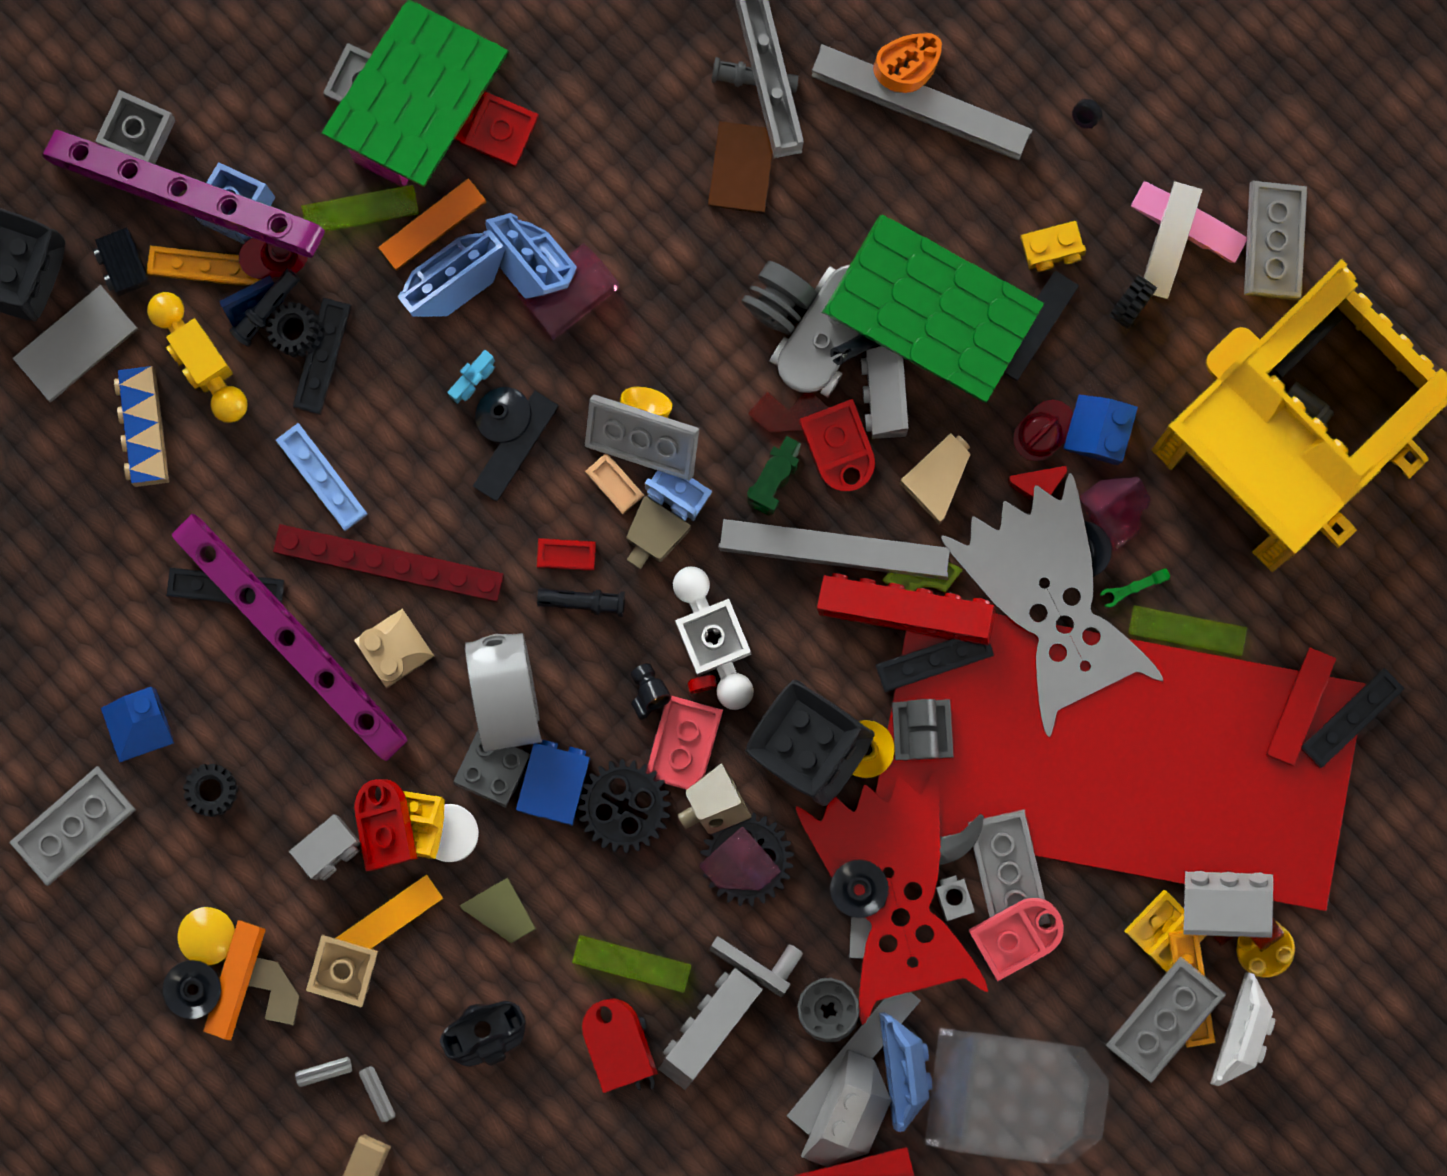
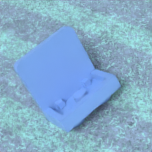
M658 470L652 479L648 478L645 482L647 496L659 505H662L663 502L670 505L671 512L684 521L687 518L694 521L712 494L710 489L693 478L688 481Z

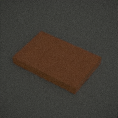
M719 121L708 201L709 207L765 214L773 154L767 127Z

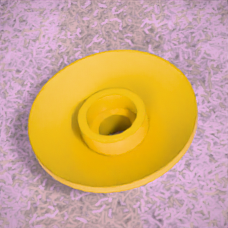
M862 720L859 722L875 733L871 742L872 753L863 757L852 775L860 778H872L882 774L892 763L895 754L894 740L890 732L883 725L870 720Z

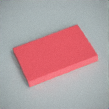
M671 696V700L663 709L646 773L650 774L653 771H657V776L654 779L656 782L665 780L664 784L687 790L703 778L706 774L723 710Z

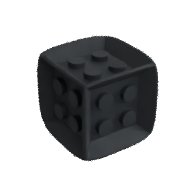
M1 208L0 312L36 322L47 304L64 255L65 239L54 229Z
M795 679L783 689L753 732L745 753L796 790L812 797L816 803L827 806L841 791L865 756L875 733Z

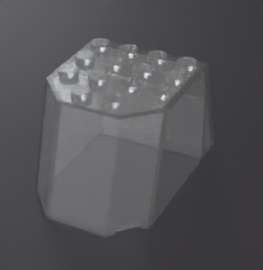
M939 1029L925 1145L958 1152L1025 1161L1070 1164L1103 1137L1109 1079L1084 1047Z

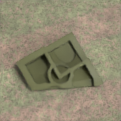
M508 878L460 905L463 911L510 943L536 930Z

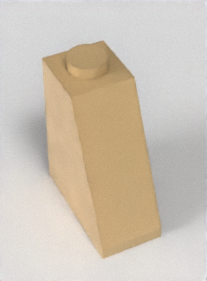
M951 433L900 480V485L938 525L945 518L970 457L968 452L970 446L959 435L955 438Z
M367 1135L360 1136L343 1176H378L391 1146Z

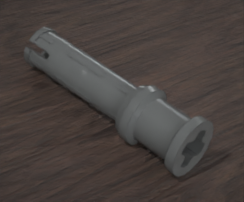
M715 57L712 83L723 81L734 83L735 87L742 86L743 84L756 86L752 67H747L741 61L736 64L721 61L720 58ZM787 74L791 92L796 93L799 75Z

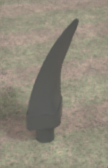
M982 814L978 815L962 832L940 836L939 865L947 864L963 857L974 846L983 827L984 816Z

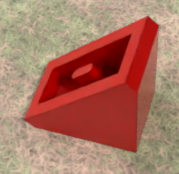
M1061 466L1012 475L1008 478V484L1033 501L1034 487L1039 486L1052 495L1065 476L1067 467Z

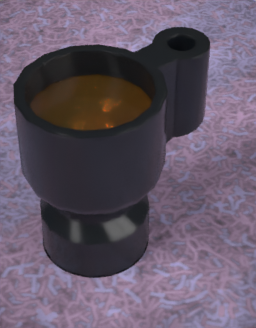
M649 663L642 664L631 672L635 684L640 685L638 695L631 703L640 720L647 718L652 711L662 708L671 700L667 687L661 679L655 678L656 673Z

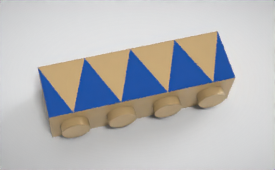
M152 366L118 370V378L114 379L116 396L121 395L122 406L117 408L119 423L124 424L125 435H121V445L123 452L128 454L129 463H124L126 480H131V484L135 487L169 483L156 370Z

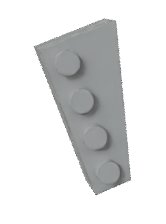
M736 968L730 975L726 972L723 973L714 985L718 988V991L713 997L708 994L697 1007L701 1011L695 1020L689 1017L680 1029L684 1035L678 1043L672 1040L663 1051V1054L667 1057L658 1070L684 1090L688 1088L763 990Z

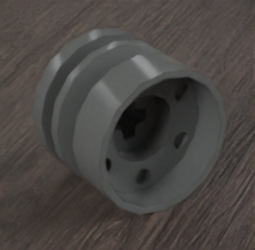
M768 261L758 275V279L766 287L765 290L757 286H751L749 291L754 297L745 295L741 302L764 325L791 335L795 327L788 320L794 323L801 321V317L793 308L797 307L802 310H808L818 293L805 280L789 269L773 261Z
M834 978L818 979L809 984L801 993L798 1002L800 1022L804 1030L814 1039L826 1043L838 1042L849 1036L857 1025L859 1019L858 999L852 988L843 981ZM832 1004L837 1014L835 1017L830 1015L826 1019L821 1008L823 1006L828 1008Z

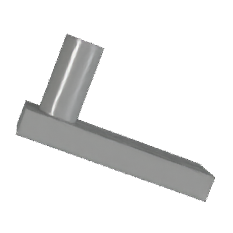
M718 936L709 951L781 998L790 986V983L786 981L803 955L798 948L788 944L774 968L770 971Z

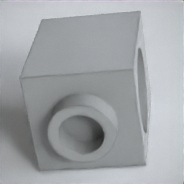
M955 875L940 880L941 886L935 890L945 921L975 912L964 879L957 880ZM951 889L958 890L962 895V901L957 906L950 905L946 900V894Z

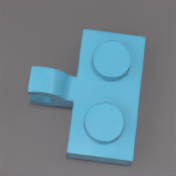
M484 350L472 365L467 363L460 370L462 376L447 392L449 397L457 404L462 399L467 401L476 390L474 385L476 386L482 379L485 380L495 369L492 365L495 359L488 351Z

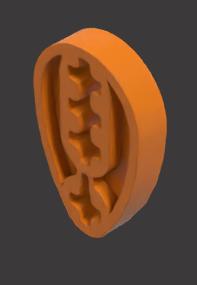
M931 33L904 36L891 41L883 46L877 54L873 66L875 77L884 87L899 93L917 91L928 82L935 71L941 55L942 42L940 38ZM905 60L908 61V65L906 68L903 67ZM896 67L900 68L898 74H894Z

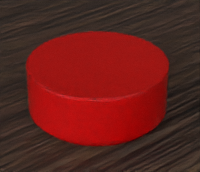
M714 675L694 678L687 683L691 694L712 690L717 687Z

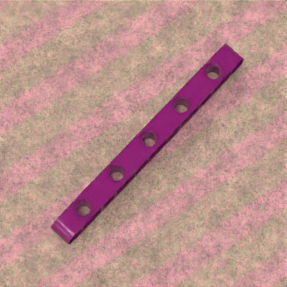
M60 130L53 132L42 154L45 160L58 167L308 258L314 256L325 234V230L321 226L306 219ZM88 155L84 160L80 161L83 156ZM137 172V174L133 178L129 179L131 174ZM187 190L184 195L178 197L180 192ZM237 208L234 213L228 215L231 209ZM287 226L285 231L278 233L280 228Z
M192 513L172 533V537L381 759L388 761L408 741L405 734L201 518ZM208 546L213 547L216 551L214 561H210L206 557L205 552ZM247 588H251L255 592L256 597L253 603L248 602L245 598ZM286 630H291L295 635V642L292 645L288 644L284 639ZM326 671L334 676L335 682L332 687L324 682L323 676ZM365 713L370 714L374 718V726L372 728L366 727L363 723Z

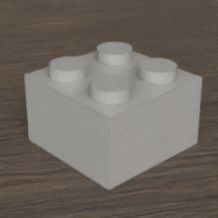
M119 90L95 142L155 164L176 120L171 112Z
M334 814L289 852L311 879L318 880L320 878V880L324 881L337 870L334 866L341 860L347 862L359 852L357 847L360 845V841L344 821Z

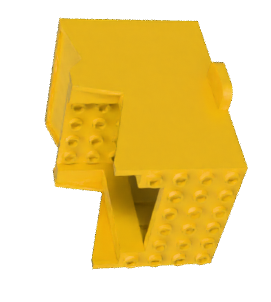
M1342 259L1261 339L1247 328L1240 327L1231 331L1206 358L1207 370L1216 381L1168 426L1151 449L1170 470L1188 452L1270 535L1252 553L1271 572L1275 571L1292 557L1319 530L1337 548L1348 540L1357 530L1338 511L1389 460L1394 465L1399 466L1403 474L1410 479L1429 460L1412 438L1447 405V371L1445 372L1441 368L1436 373L1432 369L1434 367L1433 363L1425 355L1419 356L1412 349L1413 343L1405 335H1398L1391 328L1393 326L1392 322L1384 314L1380 313L1378 315L1371 308L1372 302L1363 293L1357 294L1354 291L1358 286L1355 282L1356 277L1346 268L1347 264ZM1336 307L1357 326L1355 328L1357 331L1361 330L1397 366L1396 370L1398 372L1401 370L1419 388L1351 457L1346 454L1348 449L1338 439L1333 441L1325 433L1327 428L1319 419L1314 418L1312 420L1304 412L1306 407L1295 396L1290 398L1283 391L1285 386L1274 375L1268 376V373ZM1408 452L1416 458L1412 464L1404 458ZM1335 523L1343 529L1339 535L1332 530Z

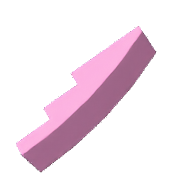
M1143 182L1131 207L1160 225L1170 193L1148 182ZM1197 208L1188 240L1202 249H1209L1229 263H1235L1247 241V237Z

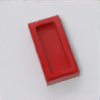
M538 538L537 568L594 571L596 542Z

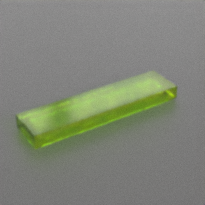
M414 185L302 205L304 219L321 226L325 232L419 214Z
M1134 605L1128 634L1242 656L1247 627Z
M579 935L572 960L574 964L683 993L685 992L691 964Z

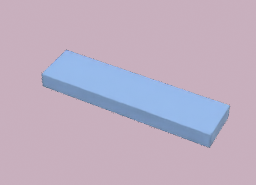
M299 423L276 439L277 443L344 531L368 515Z

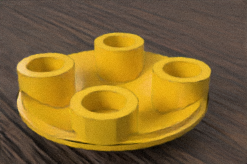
M210 907L199 908L190 912L182 920L178 929V944L184 956L189 960L214 965L227 957L235 928L228 915L224 912Z
M1272 920V938L1238 936V960L1247 972L1257 977L1268 978L1277 976L1284 972L1293 961L1295 954L1294 940L1289 931L1277 921Z

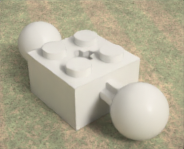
M685 567L675 575L673 590L680 600L690 603L693 613L675 620L678 631L697 677L717 669L721 679L717 686V697L720 703L728 709H742L750 703L754 693L751 681L745 675L737 673L733 662L751 655L745 636L730 600L726 599L709 606L706 599L710 588L708 576L700 568ZM713 631L715 635H721L718 639V644L713 645L712 642L707 643L705 641L708 638V632Z

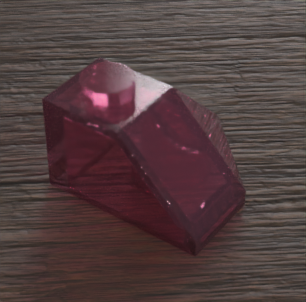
M1138 477L1100 480L1079 496L1080 502L1092 522L1100 526L1108 534L1114 551L1138 535L1142 525L1139 522L1143 509H1148L1151 500L1141 479Z
M743 826L699 866L718 888L759 891L781 872Z

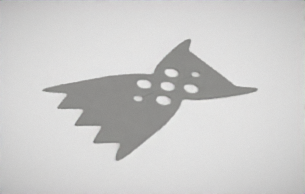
M1071 473L1068 474L1062 500L1054 498L1039 486L1034 487L1033 506L1030 515L1004 501L999 530L992 528L975 516L972 517L971 540L968 546L950 537L941 536L943 543L947 548H950L951 554L992 602L1022 628L1037 635L1039 642L1036 653L1039 705L1044 730L1049 737L1052 734L1058 710L1135 672H1141L1156 680L1163 681L1160 671L1137 646L1108 621L1091 612L1093 600L1092 557L1079 494ZM1041 578L1049 579L1050 585L1048 588L1043 589L1039 586ZM1071 587L1078 589L1081 594L1079 603L1073 606L1067 605L1063 600L1064 591ZM1035 604H1042L1047 609V617L1042 622H1035L1030 617V609ZM1064 615L1071 617L1074 622V628L1067 634L1059 632L1056 628L1057 619ZM1089 627H1094L1100 632V640L1095 645H1088L1083 641V632ZM1062 644L1066 648L1067 656L1063 661L1055 662L1050 658L1049 649L1052 645ZM1082 660L1088 661L1091 664L1089 671L1084 672L1080 669Z

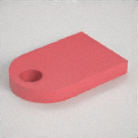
M1029 898L969 929V932L996 980L1000 981L1052 952L1059 945L1063 937L1064 925L1059 911L1053 904L1040 898ZM1044 914H1051L1055 917V922L1051 927L1044 928L1039 925V918Z

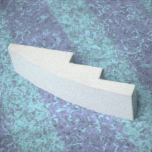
M1175 181L1173 183L1144 275L1146 280L1158 287L1153 294L1155 296L1166 299L1169 297L1202 193L1200 188Z

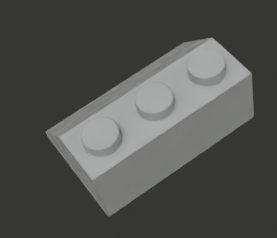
M883 346L869 349L866 351V358H861L862 375H867L868 386H863L864 403H869L870 414L865 415L866 432L871 431L872 439L906 437L909 428L903 358Z
M1185 872L1184 935L1272 938L1273 874Z

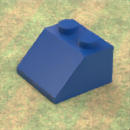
M1079 394L1063 450L1118 466L1123 462L1138 407L1109 398Z

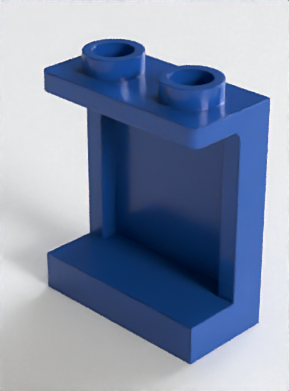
M542 740L540 744L533 743L516 811L573 826L591 758L585 756V750L569 747L568 751L557 749L558 743Z

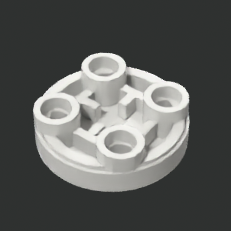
M444 804L443 830L436 859L443 862H457L465 859L472 853L478 842L479 829L475 818L468 810L458 805Z

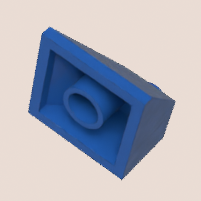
M153 687L123 696L101 708L120 763L174 744L158 693Z

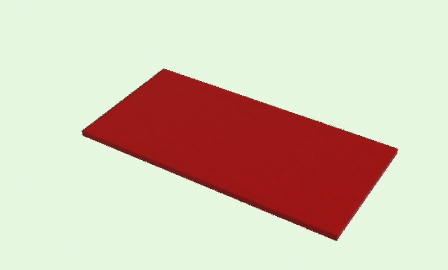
M995 613L990 637V644L994 653L993 657L895 689L893 702L921 699H950L953 758L895 761L894 754L890 766L879 775L876 794L888 803L891 799L897 777L901 776L917 793L923 794L934 770H937L940 788V836L962 832L968 826V822L973 821L980 814L984 818L1024 809L1035 856L1179 884H1185V872L1273 874L1274 902L1321 911L1327 910L1357 735L1321 769L1302 749H1300L1293 766L1266 755L1299 671L1129 639L1153 662L1160 671L1163 681L1156 680L1141 672H1135L1058 710L1052 734L1049 737L1044 730L1038 696L1036 653L1039 639L1037 635L1022 628L1007 615ZM1056 625L1057 630L1063 634H1067L1073 629ZM1084 630L1082 638L1086 644L1095 645L1099 642L1101 635L1100 633ZM906 631L901 656L951 639ZM1054 644L1049 649V656L1053 661L1060 662L1067 656V650L1062 644ZM1082 660L1080 669L1084 672L1089 671L1091 664L1088 661ZM1329 677L1303 744L1349 702L1366 683ZM891 707V713L887 730L890 732L894 740L893 714Z

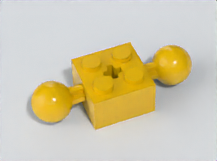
M161 292L153 296L147 307L148 317L157 327L170 331L171 334L166 337L170 345L166 348L179 366L185 365L186 368L182 372L194 389L200 387L204 393L207 391L211 392L213 395L211 398V410L217 419L226 423L240 420L247 411V398L240 389L225 384L224 380L233 375V373L195 318L186 324L182 320L184 305L177 295L170 292Z

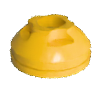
M631 387L624 390L621 394L620 403L666 418L671 413V400L657 390L647 387Z

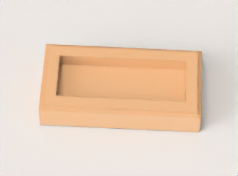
M606 453L585 471L623 515L644 497L639 488Z

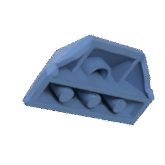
M512 213L486 220V229L491 230L505 247L499 267L525 299L568 288L576 273L577 266L547 231L529 222L518 220V216Z
M491 230L458 237L411 272L398 298L413 317L448 316L494 282L505 247Z
M882 1012L879 1013L888 1091L891 1098L892 1124L896 1131L902 1132L905 1131L929 1099L928 1090H932V1079L930 1073H926L925 1061L929 1060V1053L926 1043L923 1044L919 1037L892 1016Z

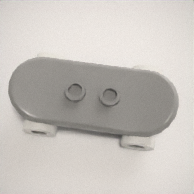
M850 265L842 266L837 270L832 267L827 269L815 289L818 292L816 298L790 338L784 337L770 358V362L776 366L778 365L779 375L783 382L793 390L812 393L822 389L820 393L828 398L843 373L838 371L840 365L833 362V359L841 356L842 353L831 357L830 350L860 334L823 314L822 311Z

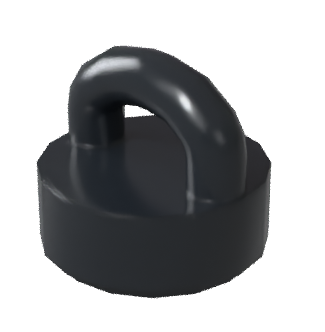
M1082 99L1073 108L1072 117L1077 125L1089 129L1096 126L1100 121L1102 111L1095 101Z

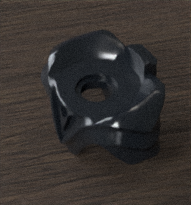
M502 1001L489 1005H470L457 1021L450 1024L444 1030L440 1038L441 1047L447 1058L463 1066L471 1067L484 1062L490 1066L505 1060L506 1052L521 1043L525 1033V1016L520 1007L514 1002ZM480 1022H487L491 1026V1033L486 1038H479L475 1034V1027Z

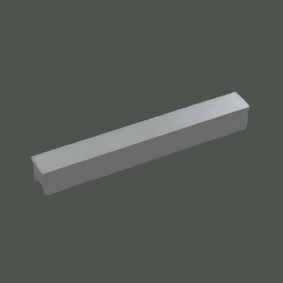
M735 0L774 158L802 153L804 141L769 0Z
M821 44L811 77L1019 161L1033 129L924 85L917 91L910 93L892 91L884 87L877 80L873 71L874 65Z
M723 520L721 542L718 546L720 551L948 580L947 570L950 548Z

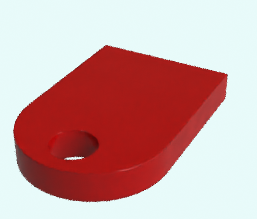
M484 91L455 140L466 147L517 167L539 118V114Z
M853 399L798 419L817 471L826 485L837 491L846 492L857 490L870 480L875 468V458ZM847 468H854L858 472V480L853 485L847 484L843 479V473Z
M375 779L365 783L356 796L354 806L365 870L375 871L418 859L407 800L400 786L388 779ZM377 787L381 790V799L379 801L375 797Z
M610 998L593 1004L587 1010L582 1023V1032L603 1093L658 1074L639 1018L628 1003ZM604 1006L608 1007L612 1012L610 1022H605L601 1017V1009Z

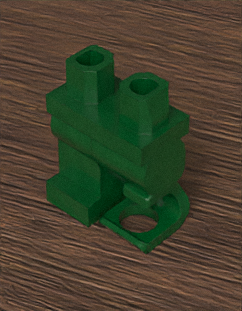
M786 436L780 448L773 446L769 460L756 484L748 489L747 502L749 506L767 516L774 514L779 505V500L774 498L778 488H782L788 483L790 473L795 474L799 464V459L796 457L800 452L801 443Z

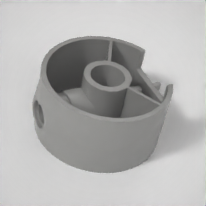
M524 633L493 634L474 642L465 643L473 704L484 752L542 742L538 721L540 720Z

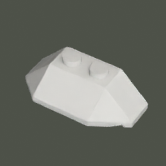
M1252 973L1244 974L1210 1084L1220 1086L1255 1068L1257 1062L1262 1063L1267 1047L1263 1046L1266 1034L1271 1035L1275 1019L1271 1018L1273 1010L1255 975Z

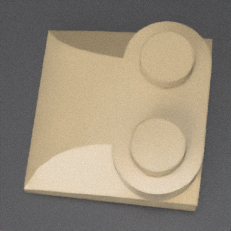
M403 608L373 628L364 631L361 636L354 640L386 688L435 657Z
M322 935L306 991L362 1007L369 990V983L378 951Z

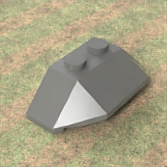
M847 1049L801 1157L820 1165L831 1167L869 1153L891 1102L890 1095L873 1059Z

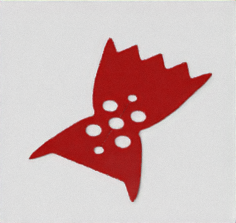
M934 770L923 794L917 793L901 776H898L888 803L882 800L867 785L863 786L858 806L854 812L835 797L826 806L822 821L817 820L807 811L796 806V813L831 877L843 864L853 860L869 861L877 865L882 871L886 867H891L894 870L893 877L887 878L888 896L885 906L877 913L865 917L870 921L872 929L869 932L865 945L860 981L859 1017L862 1025L869 1018L876 1001L949 981L965 978L982 991L988 992L986 981L970 955L946 924L935 914L931 913L929 908L936 889L940 863V788L937 770ZM910 882H916L922 888V895L917 900H910L904 894V888ZM862 884L855 885L854 893L856 895L864 894L865 887ZM898 908L906 909L910 915V920L905 926H896L892 921V913ZM921 925H928L934 931V937L928 943H922L916 938V930ZM884 935H892L897 940V948L891 953L883 952L879 947V941ZM910 957L918 959L917 967L911 968L908 966L907 961Z

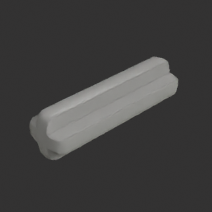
M344 1057L295 1073L296 1082L299 1087L343 1075L352 1071V1064L349 1057Z
M369 1066L359 1072L360 1078L380 1121L386 1122L393 1119L395 1112L374 1067Z

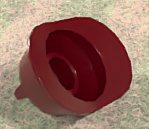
M254 238L246 241L239 252V263L242 270L248 276L255 279H263L269 275L271 278L280 277L286 268L297 273L304 267L307 261L305 256Z
M1053 399L1043 401L1037 405L1015 429L1013 440L1018 453L1031 461L1045 460L1053 455L1065 443L1073 415L1070 407L1062 401Z

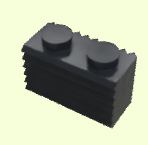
M123 228L95 240L98 248L93 249L98 264H104L108 274L104 275V280L109 291L115 290L116 294L121 296L151 284L128 228Z

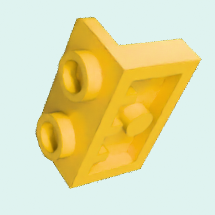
M1076 221L1020 236L1029 270L1036 268L1038 272L1053 268V263L1064 261L1065 264L1080 261L1081 256L1085 255L1086 247L1082 244Z

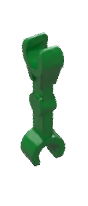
M1164 568L1144 579L1133 581L1127 586L1104 589L1100 593V597L1106 593H1111L1114 596V601L1104 605V607L1112 608L1130 594L1138 593L1140 590L1154 584L1163 583L1169 580L1170 574Z

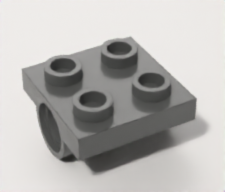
M950 699L892 702L895 761L953 758Z
M477 730L453 784L506 808L520 782L530 754L516 747L484 752L480 734Z

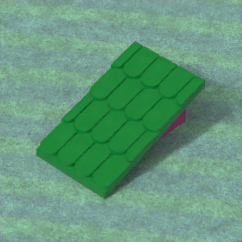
M407 0L388 31L385 32L363 70L360 71L349 91L341 100L323 129L322 135L347 147L354 163L403 188H405L408 180L425 187L509 51L497 43L489 41L473 31L450 21L446 17L425 8L421 4Z
M879 215L822 313L976 399L987 402L1045 303L977 265L964 260L930 239L917 234L895 220Z

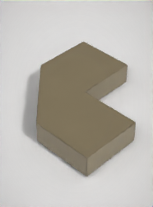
M257 958L248 986L271 991L265 1019L294 1025L300 995L278 962Z

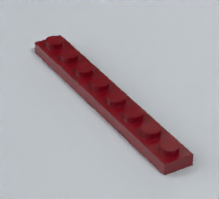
M279 524L273 549L274 553L493 602H498L504 573L282 524Z

